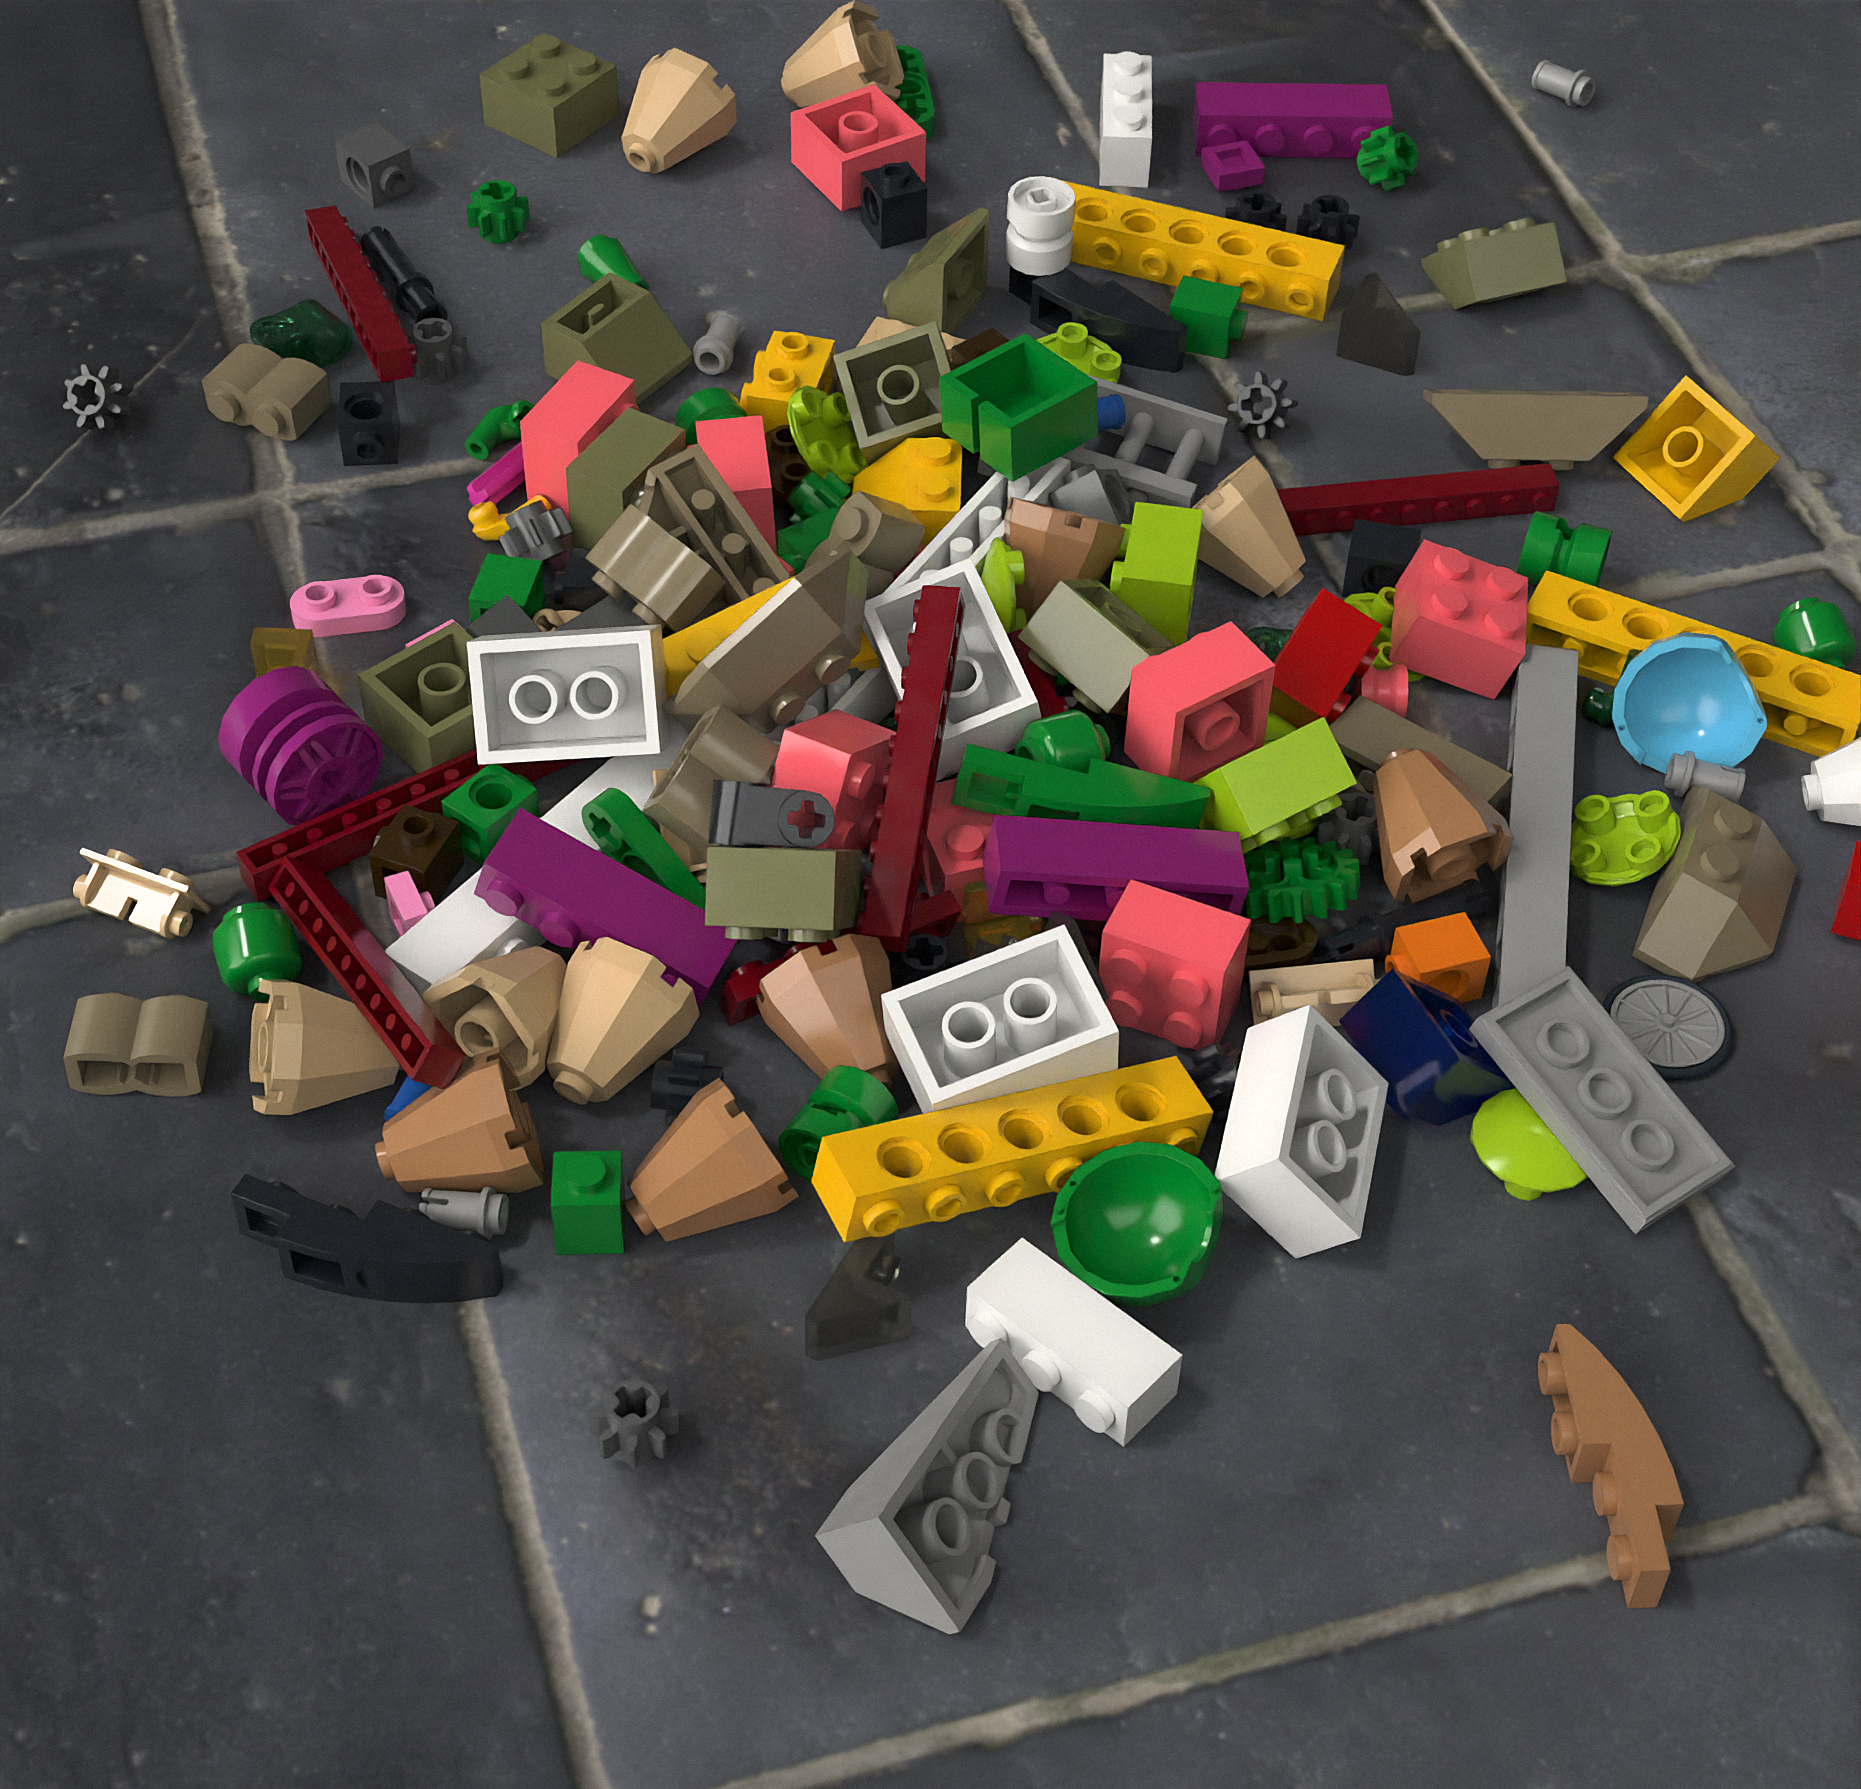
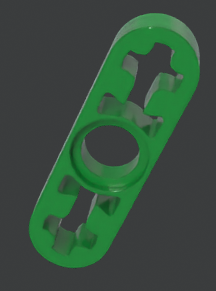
M897 45L899 59L904 70V79L902 84L894 87L901 91L899 98L893 100V102L909 117L915 115V119L912 120L926 132L927 141L934 135L935 109L923 57L920 51L913 47Z
M608 788L583 806L581 811L583 824L589 835L606 856L705 911L706 890L628 795L619 789Z

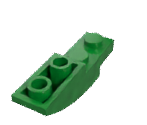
M967 743L954 786L951 804L994 815L1198 829L1210 797L1211 788L1095 758L1090 759L1085 774Z

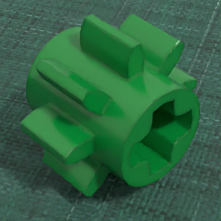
M1388 125L1372 131L1371 138L1360 142L1362 148L1357 156V165L1360 174L1371 186L1381 182L1384 191L1403 186L1405 178L1414 176L1413 168H1415L1418 162V150L1413 139L1404 131L1394 134L1392 127Z
M491 180L480 185L477 192L471 193L472 204L466 205L468 226L472 228L479 227L481 238L491 243L503 244L513 241L519 232L526 231L525 220L530 218L528 196L517 197L516 186L503 180Z
M811 470L785 500L795 509L788 517L789 521L792 524H796L832 507L839 512L840 508L847 501L844 497L851 491V488L832 470L824 478H821L814 470Z

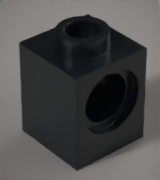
M908 161L889 163L880 168L861 173V222L881 249L926 238L928 188Z
M380 381L340 383L338 431L344 466L398 464L400 419L395 381L382 383Z
M1355 519L1342 597L1347 598L1352 594L1368 592L1378 594L1383 587L1388 586L1395 588V585L1419 548L1422 529Z

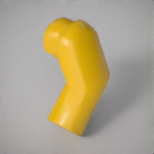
M536 495L516 510L539 500L543 501L547 511L551 510L552 507L543 496ZM491 501L487 503L481 502L469 510L468 518L474 525L472 532L484 541H500L499 537L505 535V532L510 530L504 518L511 513L499 515L495 503Z

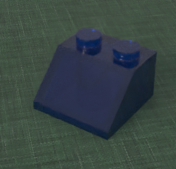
M1393 968L1339 1020L1353 1040L1350 1045L1389 1083L1385 1101L1397 1114L1407 1120L1414 1116L1433 1125L1440 1126L1479 1111L1485 1101L1499 1092L1516 1088L1470 1032L1469 1028L1474 1023V1020L1457 998Z

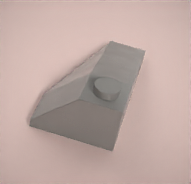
M1001 1338L991 1341L847 1489L815 1535L856 1593L949 1635L961 1632L991 1584L996 1561L988 1554L995 1527L1004 1525L1007 1522L1011 1503L1004 1499L1003 1495L1010 1467L1022 1462L1039 1395L1038 1390Z

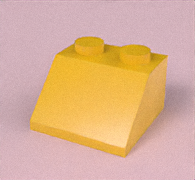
M1685 376L1612 458L1680 520L1687 522L1743 499L1781 457L1694 381Z
M908 437L853 477L852 495L862 491L902 504L925 526L922 541L923 547L926 548L960 511L962 445L954 439Z

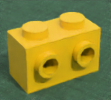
M773 331L766 350H759L757 352L753 371L754 379L752 383L745 382L741 392L740 404L747 416L762 415L764 434L776 427L789 425L787 415L788 403L795 389L812 386L824 391L827 395L831 394L835 383V361L833 355H835V340L806 336L797 332Z

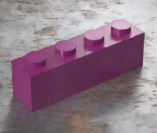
M1196 82L1192 118L1196 156H1201L1202 148L1247 140L1258 157L1357 158L1362 148L1360 142L1371 138V132L1388 125L1392 127L1393 115L1387 85Z
M522 808L518 810L485 860L474 891L476 896L484 899L487 905L497 913L518 918L541 931L548 941L557 946L570 947L576 951L581 942L590 940L593 947L597 939L609 937L653 955L667 967L661 976L665 982L674 987L677 980L681 978L693 989L699 1010L739 940L725 938V926L705 925V911Z
M994 815L982 857L988 911L991 914L1108 921L1132 879L1239 915L1249 890L1239 832Z

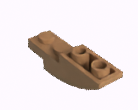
M1556 1324L1548 1352L1540 1353L1538 1360V1378L1541 1392L1543 1395H1552L1555 1408L1551 1419V1438L1556 1455H1565L1571 1483L1593 1482L1595 1510L1598 1516H1607L1611 1533L1607 1542L1609 1572L1613 1580L1622 1581L1627 1607H1657L1671 1571L1664 1542L1671 1541L1684 1506L1674 1469L1651 1420L1622 1376L1601 1352L1571 1324Z

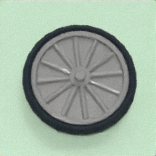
M1654 974L1630 978L1617 985L1606 996L1602 1004L1604 1009L1664 1080H1689L1702 1077L1716 1070L1727 1059L1733 1047L1734 1030L1731 1018L1724 1006L1706 989L1680 977Z

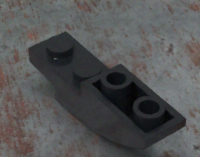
M1010 265L1009 292L1031 306L1030 323L1050 335L1057 333V329L1062 324L1079 323L1087 328L1088 335L1106 343L1113 351L1117 352L1121 356L1123 364L1177 373L1183 369L1187 327L1114 280L1097 288L1067 268L1052 275L1036 276L1022 273Z
M246 1173L231 1192L240 1234L277 1248L285 1278L351 1297L403 1303L463 1302L496 1297L504 1286L497 1245L492 1244L487 1238L477 1232L470 1230L461 1232L435 1222L415 1208H399L377 1200L366 1217L361 1219L344 1206L337 1204L325 1205L300 1195L295 1189L285 1183L277 1181L269 1183Z

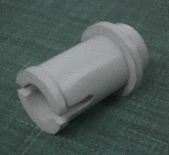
M1548 60L1541 61L1532 76V87L1535 90H1541L1565 99L1566 104L1572 108L1578 105H1587L1595 92L1596 82L1593 78H1590L1588 71L1579 70L1574 72L1555 65Z
M725 313L718 314L713 318L706 336H702L697 340L693 347V357L697 367L702 372L715 375L725 372L730 368L734 360L733 349L743 335V331L739 330L742 324L736 317Z
M1688 750L1684 755L1673 753L1666 770L1664 786L1674 789L1675 796L1683 797L1692 785H1697L1710 789L1737 804L1743 791L1746 774H1744L1745 769L1742 768L1736 769L1696 759L1695 753Z
M493 1186L484 1187L482 1192L437 1190L432 1187H427L422 1192V1199L429 1201V1204L420 1203L419 1211L435 1222L461 1232L465 1230L477 1232L488 1240L492 1238L493 1234L503 1235L506 1231L509 1219L508 1196L506 1194H497Z

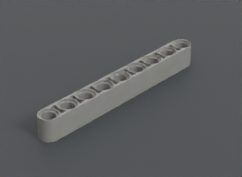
M1526 643L1525 656L1513 674L1507 772L1513 774L1504 811V819L1515 838L1506 862L1501 865L1492 1009L1565 968L1578 679V650Z

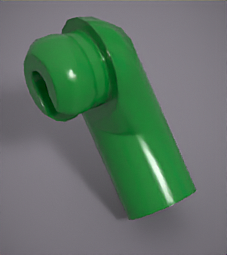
M520 400L516 401L513 405H502L490 409L466 439L464 446L467 453L475 459L484 460L498 443L521 439L520 421L535 405L529 401Z

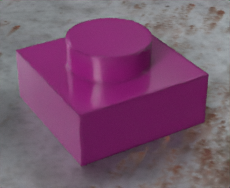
M1247 140L1202 148L1200 165L1218 192L1226 190L1236 191L1243 187L1264 184L1265 166Z

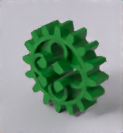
M1286 837L1280 841V845L1273 846L1266 842L1259 846V851L1250 850L1243 854L1249 890L1241 910L1247 909V917L1251 919L1261 915H1269L1270 923L1275 924L1283 917H1292L1295 923H1302L1305 916L1311 914L1317 918L1324 919L1327 918V909L1344 911L1347 909V900H1357L1359 897L1358 888H1361L1359 860L1353 859V851L1350 848L1337 850V842L1335 841L1316 845L1315 837H1308L1302 843Z

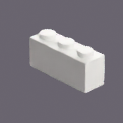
M1134 52L1104 54L1100 101L1099 186L1148 188L1152 145V58L1150 55H1139Z
M1024 1238L1019 1239L967 1287L965 1327L969 1329L975 1341L985 1348L991 1341L1001 1338L1037 1389L1043 1392H1052L1072 1407L1079 1419L1088 1428L1098 1433L1105 1432L1123 1447L1177 1395L1182 1354Z

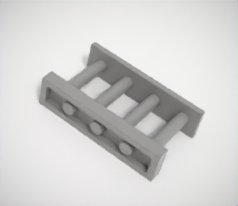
M1088 375L1097 381V398L1106 397L1110 394H1119L1122 398L1126 410L1125 424L1122 425L1121 429H1107L1105 431L1124 436V439L1114 458L1085 449L1086 443L1060 456L1071 461L1070 472L1089 464H1094L1096 470L1117 469L1133 507H1135V502L1191 508L1197 484L1186 480L1196 459L1213 465L1217 464L1228 418ZM1145 443L1175 452L1166 474L1135 465ZM979 457L977 473L992 477L996 470Z

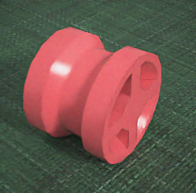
M1392 664L1388 669H1375L1371 665L1362 679L1355 676L1353 702L1361 695L1405 718L1408 705V671L1406 665Z

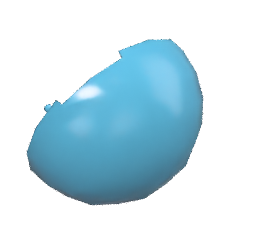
M1683 632L1654 641L1630 661L1614 689L1612 719L1621 745L1640 765L1643 763L1666 774L1673 753L1684 755L1688 750L1695 753L1696 759L1733 768L1752 754L1767 727L1765 710L1749 675L1730 645L1716 635Z

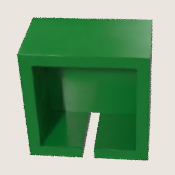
M1026 333L939 377L942 431L971 453L975 454L979 451L981 460L1011 482L1020 479L1098 436L1097 381Z

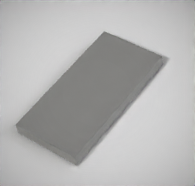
M1569 966L1478 1017L1469 1028L1470 1032L1635 1235L1725 1178L1736 1167Z

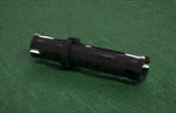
M375 226L365 231L360 241L362 249L392 288V297L398 307L405 312H409L415 324L428 318H440L447 321V311L435 298L433 285L426 275L415 270L409 259L396 244L388 229L384 228L382 231L380 226Z
M1468 879L1462 884L1405 907L1395 909L1387 914L1381 915L1378 912H1372L1360 917L1358 924L1354 927L1327 937L1318 938L1315 958L1337 950L1339 955L1319 964L1373 959L1375 962H1381L1388 955H1391L1395 929L1397 927L1465 912L1470 920L1480 918L1488 913V896L1466 904L1464 899L1485 890L1479 881Z

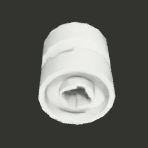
M1037 176L1022 179L1010 188L1007 206V219L1010 223L1006 231L1005 255L1007 262L1014 269L1025 274L1042 276L1060 272L1069 265L1072 257L1073 232L1071 228L1074 222L1076 197L1073 189L1067 183L1056 178Z

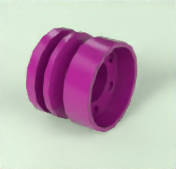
M299 666L277 668L254 679L235 696L222 718L218 735L221 755L287 824L294 826L365 797L378 776L383 758L381 740L377 734L313 670Z

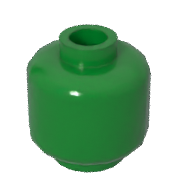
M1812 597L1789 605L1779 614V622L1775 625L1771 636L1775 647L1847 671L1846 666L1855 658L1858 643L1838 605L1826 601L1821 602L1819 598Z
M1069 710L1029 722L1022 733L1021 740L1015 745V756L1086 774L1091 758L1103 761L1109 758L1110 742L1107 733L1101 725L1094 724L1088 715L1079 710Z
M253 902L231 909L223 916L222 922L213 932L212 947L221 979L227 989L234 993L250 995V998L255 1001L269 1000V994L258 991L261 979L293 981L302 970L303 957L293 923L286 913L271 908L268 904Z

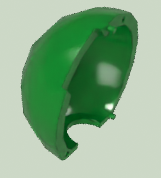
M1137 1141L1103 1150L1076 1168L1057 1194L1050 1226L1053 1230L1058 1257L1071 1274L1114 1305L1150 1307L1185 1296L1202 1279L1215 1250L1222 1222V1188L1218 1179L1200 1158L1171 1144Z

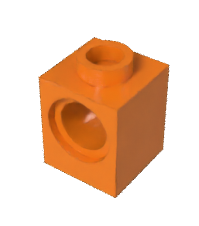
M1462 912L1397 927L1395 929L1391 955H1388L1385 959V972L1394 992H1401L1411 1013L1417 1014L1482 998L1491 956L1467 914Z

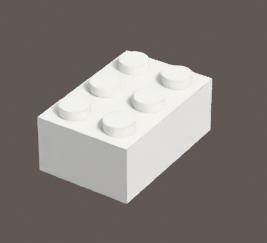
M971 557L865 601L864 619L870 637L898 700H902L904 689L901 688V673L903 666H908L910 656L907 654V639L909 633L915 632L916 622L913 621L915 599L921 598L923 585L961 588L966 607L936 781L959 772L967 743L1006 753L1015 749V745L1021 740L1022 733L1029 722L1042 718L1038 701Z
M661 624L485 635L467 642L478 764L659 754L671 745L669 714L662 706L667 701Z
M1065 925L881 995L886 1036L923 1114L1118 1069L1119 1030Z
M1311 1005L1247 1028L1215 1177L1220 1182L1224 1193L1234 1200L1295 1259L1361 1238L1389 1084Z

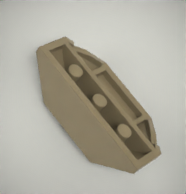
M1424 388L1423 400L1473 454L1481 459H1488L1489 468L1520 466L1521 460H1541V464L1550 463L1553 470H1572L1574 461H1591L1648 408V396L1630 391Z
M698 443L648 469L639 510L700 556L726 582L691 625L791 578Z
M844 542L832 550L829 557L819 559L789 581L708 654L682 682L678 693H674L662 705L664 709L689 733H691L705 712L720 704L724 705L759 733H771L779 725H785L794 720L802 712L805 701L824 684H831L841 678L848 670L851 660L860 653L868 570Z
M1692 785L1687 791L1679 814L1682 838L1675 854L1661 868L1632 956L1666 975L1680 977L1696 983L1702 981L1706 976L1727 973L1766 960L1773 953L1797 867L1764 819L1710 789Z

